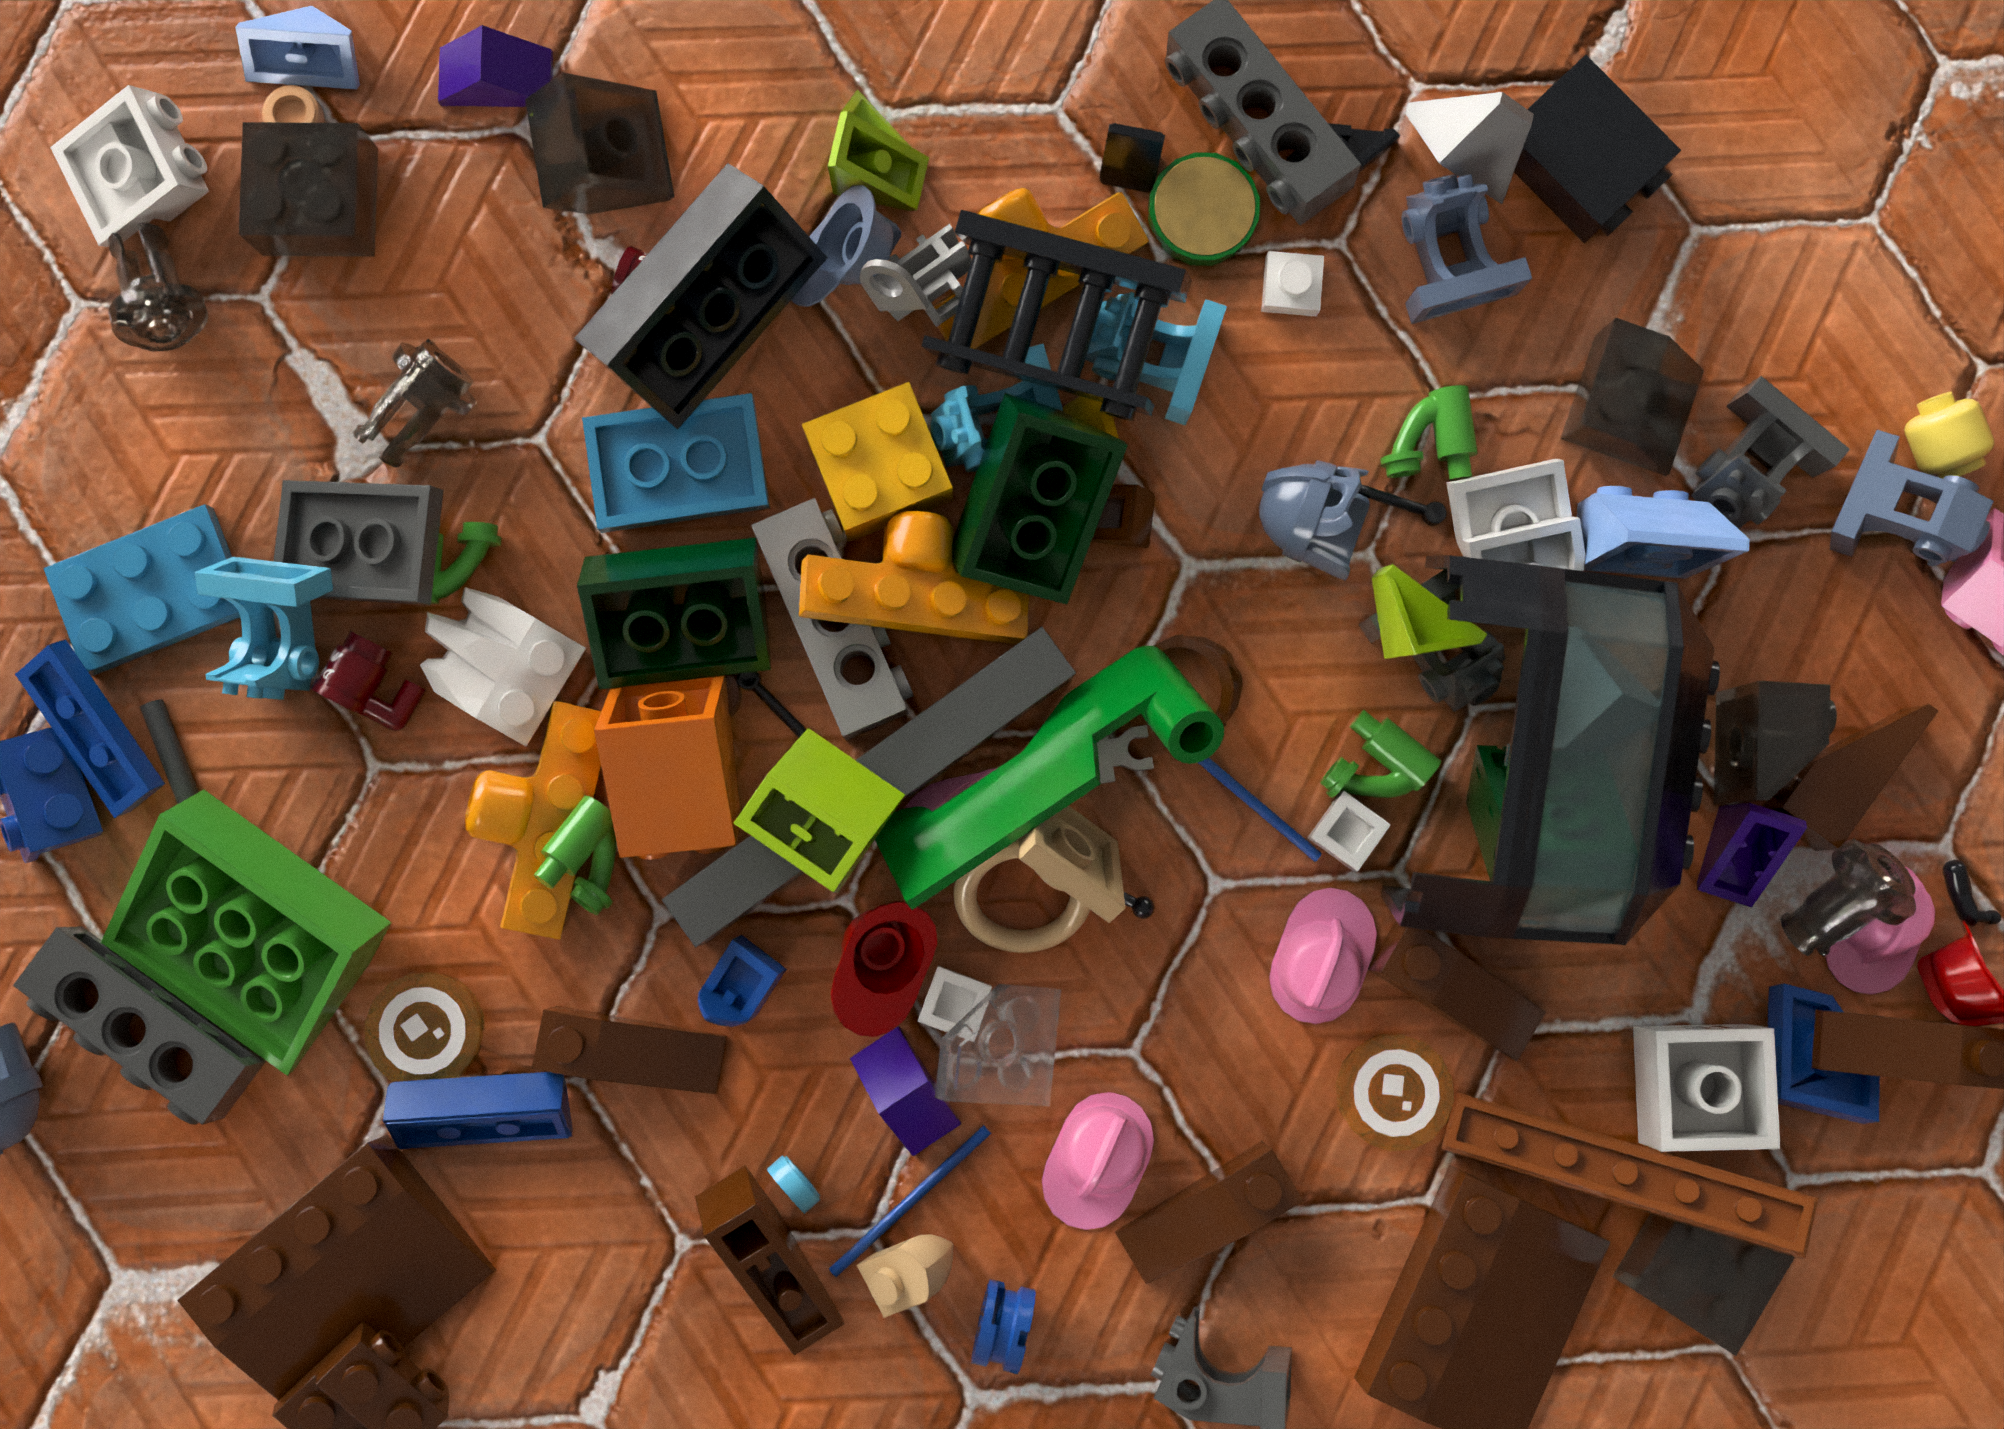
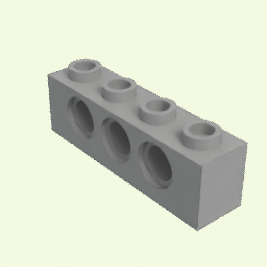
M813 498L752 524V529L843 738L847 741L909 714L904 700L914 695L901 665L889 669L881 648L891 644L885 628L849 624L842 631L829 632L821 627V620L799 617L801 576L798 573L800 561L807 554L820 553L826 557L841 559L836 544L845 541V537L833 510L830 509L821 513L816 499ZM855 656L868 657L875 664L872 678L862 685L850 684L843 677V669L846 662Z

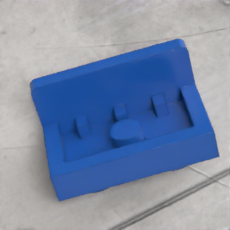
M52 727L0 741V799L7 817L0 819V828L10 852L20 850L23 861L26 864L38 860L41 853L101 835L103 829L81 770Z

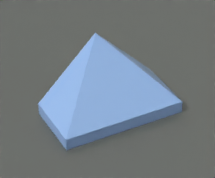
M314 6L240 22L235 27L245 82L357 89L360 86L352 31Z

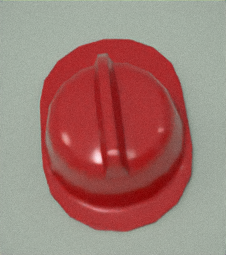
M895 901L863 912L854 918L847 927L841 944L843 954L834 975L830 994L833 1012L843 1027L859 1036L876 1037L891 1032L906 1019L915 1004L938 944L936 926L926 911L918 906L911 910L906 902Z
M1965 920L1961 921L1964 936L1923 956L1918 961L1917 969L1930 1001L1941 1015L1956 1024L1969 1026L2004 1024V990L1986 967Z

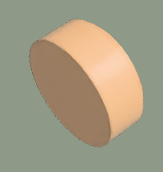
M287 85L274 90L265 100L262 109V117L267 129L278 141L288 146L299 147L313 142L320 135L324 127L325 117L321 105L309 91L299 86Z

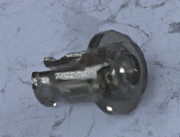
M151 223L138 224L139 234L151 275L147 276L143 275L138 254L135 251L126 250L122 237L118 233H112L108 238L107 244L111 255L117 260L115 273L121 294L111 303L108 311L114 335L128 345L152 352L169 351L189 343L206 326L208 311L201 293L189 285L180 283L173 258L167 252L169 241L165 231Z
M427 339L425 342L423 341L418 347L404 342L398 346L393 352L392 358L402 372L375 403L370 418L364 425L358 424L353 430L354 437L362 444L367 439L374 441L407 401L418 409L417 412L379 456L381 461L392 467L399 468L404 462L403 455L408 449L422 441L448 408L458 414L467 415L476 404L475 398L468 391L473 384L470 375L451 357L441 351L430 339Z
M1855 839L1847 840L1833 851L1831 858L1835 874L1810 893L1797 910L1791 914L1786 912L1780 919L1786 936L1800 952L1809 956L1816 948L1819 954L1825 957L1829 954L1830 947L1835 943L1850 938L1876 919L1895 926L1902 924L1914 915L1916 911V903L1913 896L1916 891L1914 880L1905 866L1890 851L1874 843L1866 845Z

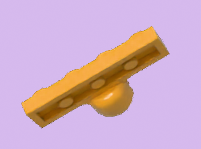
M1025 188L1009 191L976 213L1126 254L1132 253L1149 242L1123 192L1112 195L1060 228H1055L1048 223L1033 194ZM1003 254L1001 263L995 262L970 348L975 349L1011 327L1028 271L1023 268L1024 260ZM1058 269L1056 277H1050L1041 308L1078 286L1080 275ZM953 293L933 305L934 308L938 309L955 297V294ZM956 314L938 326L946 341L949 339Z
M905 511L896 513L884 525L883 560L881 563L875 564L807 554L802 560L799 617L1017 645L1028 636L1029 594L960 576L952 565L953 527L947 518L931 512Z
M554 701L538 768L534 775L524 778L487 770L478 774L473 783L465 814V829L474 838L510 845L516 851V862L500 925L503 929L559 940L561 938L575 875L571 876L565 873L553 889L543 885L533 875L546 859L541 853L543 847L585 795L594 797L601 767L594 729L601 711Z

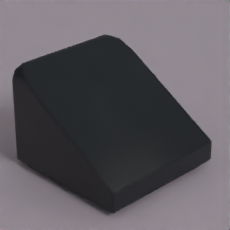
M1117 123L1109 124L1099 176L1100 182L1121 188L1151 192L1155 184L1165 138L1163 132Z

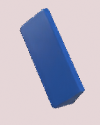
M536 1072L397 1081L390 1083L387 1087L383 1122L399 1149L572 1137L573 1127L567 1085L562 1074Z

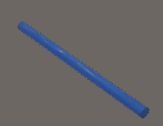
M1207 758L1198 762V764L1314 862L1319 859L1322 853L1214 761Z
M983 1125L829 1268L830 1272L835 1277L840 1275L991 1135V1132Z

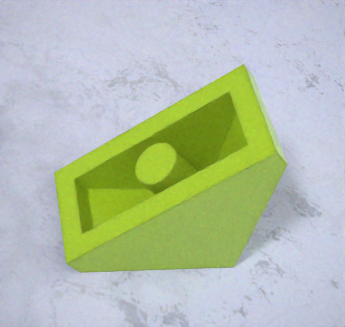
M857 90L840 112L828 162L833 194L841 196L843 192L852 186L864 185L872 192L875 204L907 211L917 210L929 157L912 148L865 96Z
M1393 564L1379 568L1371 578L1384 659L1481 644L1488 635L1472 622L1447 619L1448 605Z

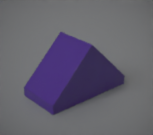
M483 25L440 47L438 102L441 106L552 107L553 52L551 49Z
M1752 803L1719 806L1697 880V890L1752 908L1807 829L1806 821Z
M899 1026L850 1057L878 1114L912 1156L961 1125V1121Z

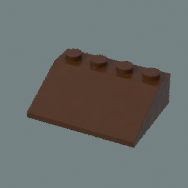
M387 1134L366 1143L177 1301L214 1348L279 1401L362 1321L368 1323L377 1332L385 1330L391 1333L404 1348L496 1271V1268Z
M1449 1165L1354 1376L1355 1380L1367 1395L1441 1429H1528L1610 1241Z

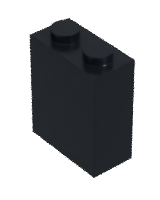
M1587 55L1582 57L1527 109L1534 114L1533 121L1514 173L1584 244L1599 230L1608 237L1633 213L1626 205L1640 192L1648 199L1673 175L1666 166L1678 155L1681 149Z

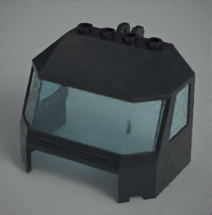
M1452 555L1426 556L1425 568L1447 570V584L1460 585V601L1450 600L1447 609V619L1525 628V642L1511 743H1507L1504 766H1507L1491 881L1413 872L1411 889L1382 885V899L1401 927L1486 938L1626 945L1680 885L1682 869L1688 870L1692 864L1694 838L1692 835H1688L1691 812L1698 811L1703 793L1702 779L1696 777L1699 754L1707 752L1711 739V722L1709 719H1704L1708 695L1713 696L1715 694L1720 677L1719 662L1713 660L1714 647L1678 583Z

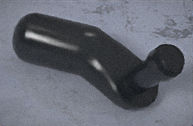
M1950 860L1943 866V876L1948 895L1961 921L1965 920L1966 924L1970 927L1975 926L1977 922H1986L1993 925L2001 921L1999 912L1995 910H1978L1973 899L1972 886L1966 864L1961 860Z

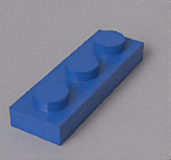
M67 640L47 645L15 674L114 818L131 812L165 785V782Z

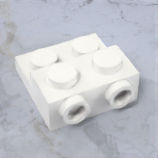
M127 85L50 147L99 246L116 248L151 220L171 221L209 192L201 176L207 171V164L203 156L193 146L185 143L177 127L183 121L181 111L170 98L163 94Z

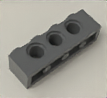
M1228 0L1211 1L1168 32L1165 64L1171 77L1181 87L1188 85L1199 99V108L1206 121L1214 129L1221 127L1233 142V151L1241 165L1250 172L1256 170L1267 184L1266 190L1270 200L1282 214L1290 213L1301 226L1354 188L1361 166L1360 162ZM1217 66H1226L1231 68L1235 74L1222 77L1214 74L1211 69ZM1249 108H1261L1270 116L1265 119H1253L1244 111ZM1283 150H1295L1303 156L1304 160L1294 163L1282 159L1278 153Z
M82 926L56 927L13 984L16 989L29 997L26 1004L32 1011L51 1021L60 1020L76 1032L73 1036L76 1043L93 1054L100 1056L108 1055L123 1066L120 1073L127 1081L145 1090L153 1088L169 1100L167 1108L170 1112L190 1124L196 1125L200 1123L204 1125L225 1118L266 1062L255 1052L103 945L99 938ZM89 980L96 985L99 994L98 1001L93 1009L86 1004L83 996L84 988ZM135 1014L142 1018L146 1027L145 1036L141 1043L136 1042L130 1034V1022ZM181 1048L185 1049L193 1060V1069L188 1078L180 1074L176 1067V1056Z

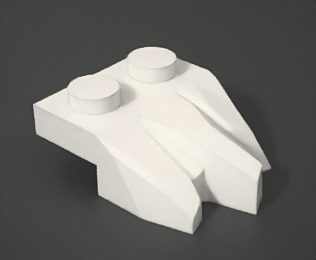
M1551 459L1446 482L1455 538L1463 557L1584 571L1586 554L1580 518L1572 516L1564 460ZM1565 584L1566 588L1582 589L1580 585Z
M465 587L461 602L469 612L466 619L457 621L427 612L425 633L446 648L447 652L442 658H427L420 666L435 693L476 719L527 746L586 648L502 598Z

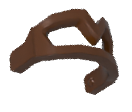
M1183 634L1175 635L1153 645L1163 652L1173 647L1194 649L1207 657L1219 673L1222 692L1220 706L1216 714L1221 719L1223 726H1226L1227 721L1238 708L1243 687L1242 675L1234 664L1232 654L1224 646L1205 637L1183 636Z

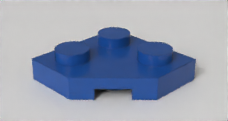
M1784 983L1769 987L1768 1028H1774L1778 1104L1861 1124L1879 1122L1880 1076L1812 1068L1815 1010L1843 1012L1832 995Z

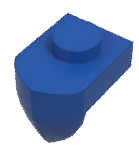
M743 935L732 939L698 992V1006L704 1020L716 1025L729 1027L749 1022L758 1015L787 969Z

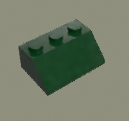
M1005 393L953 537L952 561L960 576L1067 605L1128 444L1057 408Z
M756 537L588 556L584 558L577 589L599 690L771 670L765 589Z

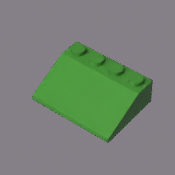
M203 789L159 814L101 943L288 1076L295 1070L368 967L392 922Z

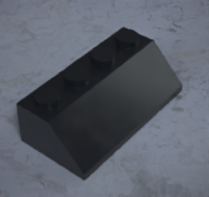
M727 163L574 339L678 430L828 257L765 186Z

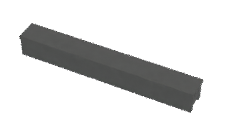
M1040 627L856 759V761L904 793L906 796L901 801L902 803L1069 683L1076 672L1045 629ZM749 836L661 900L692 944L698 947L711 941L804 874V872L754 837Z

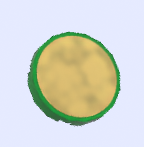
M1195 152L1175 159L1158 175L1149 196L1148 222L1152 232L1155 233L1156 238L1162 243L1161 247L1171 257L1189 265L1214 266L1225 262L1227 258L1234 256L1248 245L1259 221L1260 196L1252 177L1238 162L1218 153Z

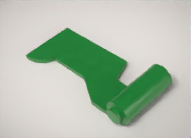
M1155 646L1135 648L1066 694L1020 754L933 812L926 807L920 806L894 812L875 841L906 903L913 910L1099 786L1101 781L1097 742L1139 714L1176 760L1187 764L1201 762L1209 758L1219 748L1224 737V726L1221 719L1161 649Z

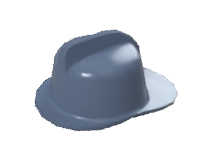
M864 185L852 186L843 192L826 218L809 236L828 258L791 299L796 305L809 307L821 302L839 284H861L859 280L860 272L868 261L874 259L889 260L891 252L901 238V230L896 223L875 210L876 204L873 194Z

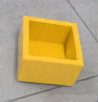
M909 382L802 424L848 542L883 529L884 525L896 513L905 511L926 512L953 501L952 485Z

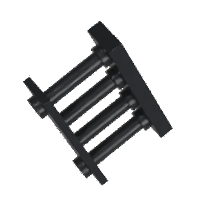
M961 210L954 233L967 245H970L968 253L973 255L948 341L924 336L921 347L937 356L935 365L968 375L970 367L974 366L1102 402L1100 412L1128 421H1134L1136 412L1152 416L1155 405L1148 397L1136 394V390L1161 307H1168L1170 299L1182 303L1186 302L1192 282L1187 270ZM1004 254L1024 260L1023 268L1028 271L1003 356L1001 357L970 347L995 262L1001 263ZM1059 269L1080 275L1078 283L1083 285L1059 368L1055 372L1027 364L1025 360L1050 277L1055 278ZM1115 284L1134 289V298L1139 301L1114 385L1109 387L1080 379L1105 292H1112L1113 285Z

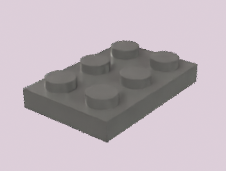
M283 480L273 561L331 568L333 591L316 599L431 605L444 490L431 485Z

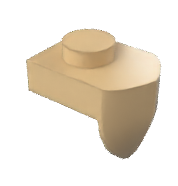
M932 1234L918 1235L871 1254L857 1264L884 1318L925 1303L940 1291L946 1283L952 1268L953 1243Z

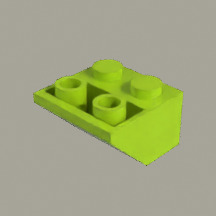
M807 728L769 771L734 821V824L833 893H838L906 795Z

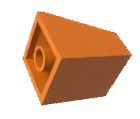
M726 675L610 688L594 733L619 857L638 856L644 860H654L662 858L671 852L695 850L698 853L711 854L722 851L728 846H736L739 827L734 824V821L741 812Z

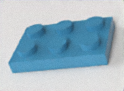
M752 393L703 400L678 430L653 408L582 418L597 529L601 533L770 509L755 400Z
M206 504L43 568L75 654L91 676L240 617L235 606L224 598L197 594L195 572L232 557L214 508Z

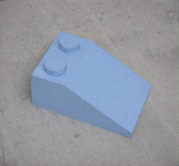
M1604 486L1597 488V493L1590 495L1577 504V517L1581 521L1586 554L1584 571L1686 579L1749 551L1750 539L1711 503L1689 500V493L1684 491H1657L1653 493V497L1632 496V489L1629 487Z

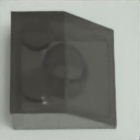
M562 72L525 99L543 208L595 214L665 202L674 198L656 90Z
M1614 318L1594 337L1560 439L1667 476L1670 474L1704 370L1670 336L1619 318Z
M1756 681L1716 692L1713 805H1732L1770 800L1829 745V735L1834 731L1837 719L1835 703L1830 700V685Z

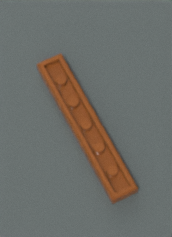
M1458 1092L1455 1095L1441 1150L1800 1259L1806 1258L1819 1198Z

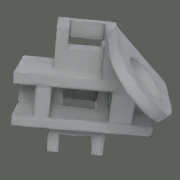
M950 224L929 239H926L923 234L916 238L919 246L900 259L894 254L889 258L890 261L874 259L868 261L862 267L859 280L880 312L888 311L897 321H900L912 311L924 309L936 327L956 314L963 291L958 279L968 272L972 259L966 244L963 241L958 242ZM951 289L955 297L938 309H935L931 302Z

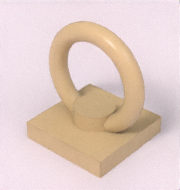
M1067 806L956 880L954 885V904L957 914L965 928L978 940L991 947L1016 953L1037 952L1062 943L1082 926L1090 910L1110 923L1126 908L1118 841L1073 808ZM1019 858L1034 869L1039 877L1049 886L1059 891H1065L1070 895V898L1062 914L1051 923L1029 930L1010 929L994 923L980 909L977 901V888L980 880L995 865L1006 860Z

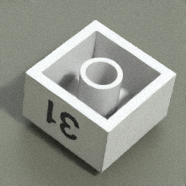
M1751 1024L1633 1026L1638 1143L1661 1152L1780 1149L1774 1028Z

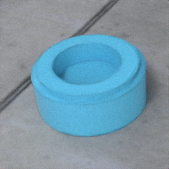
M782 1155L767 1168V1171L804 1214L820 1201V1193L787 1155L785 1157Z

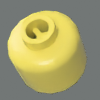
M1947 392L1917 404L1920 415L1912 418L1905 425L1904 434L1920 471L1926 474H1937L1939 478L1943 479L1949 475H1965L1986 464L1984 456L1993 449L1995 443L1979 402L1973 399L1955 401L1952 392Z

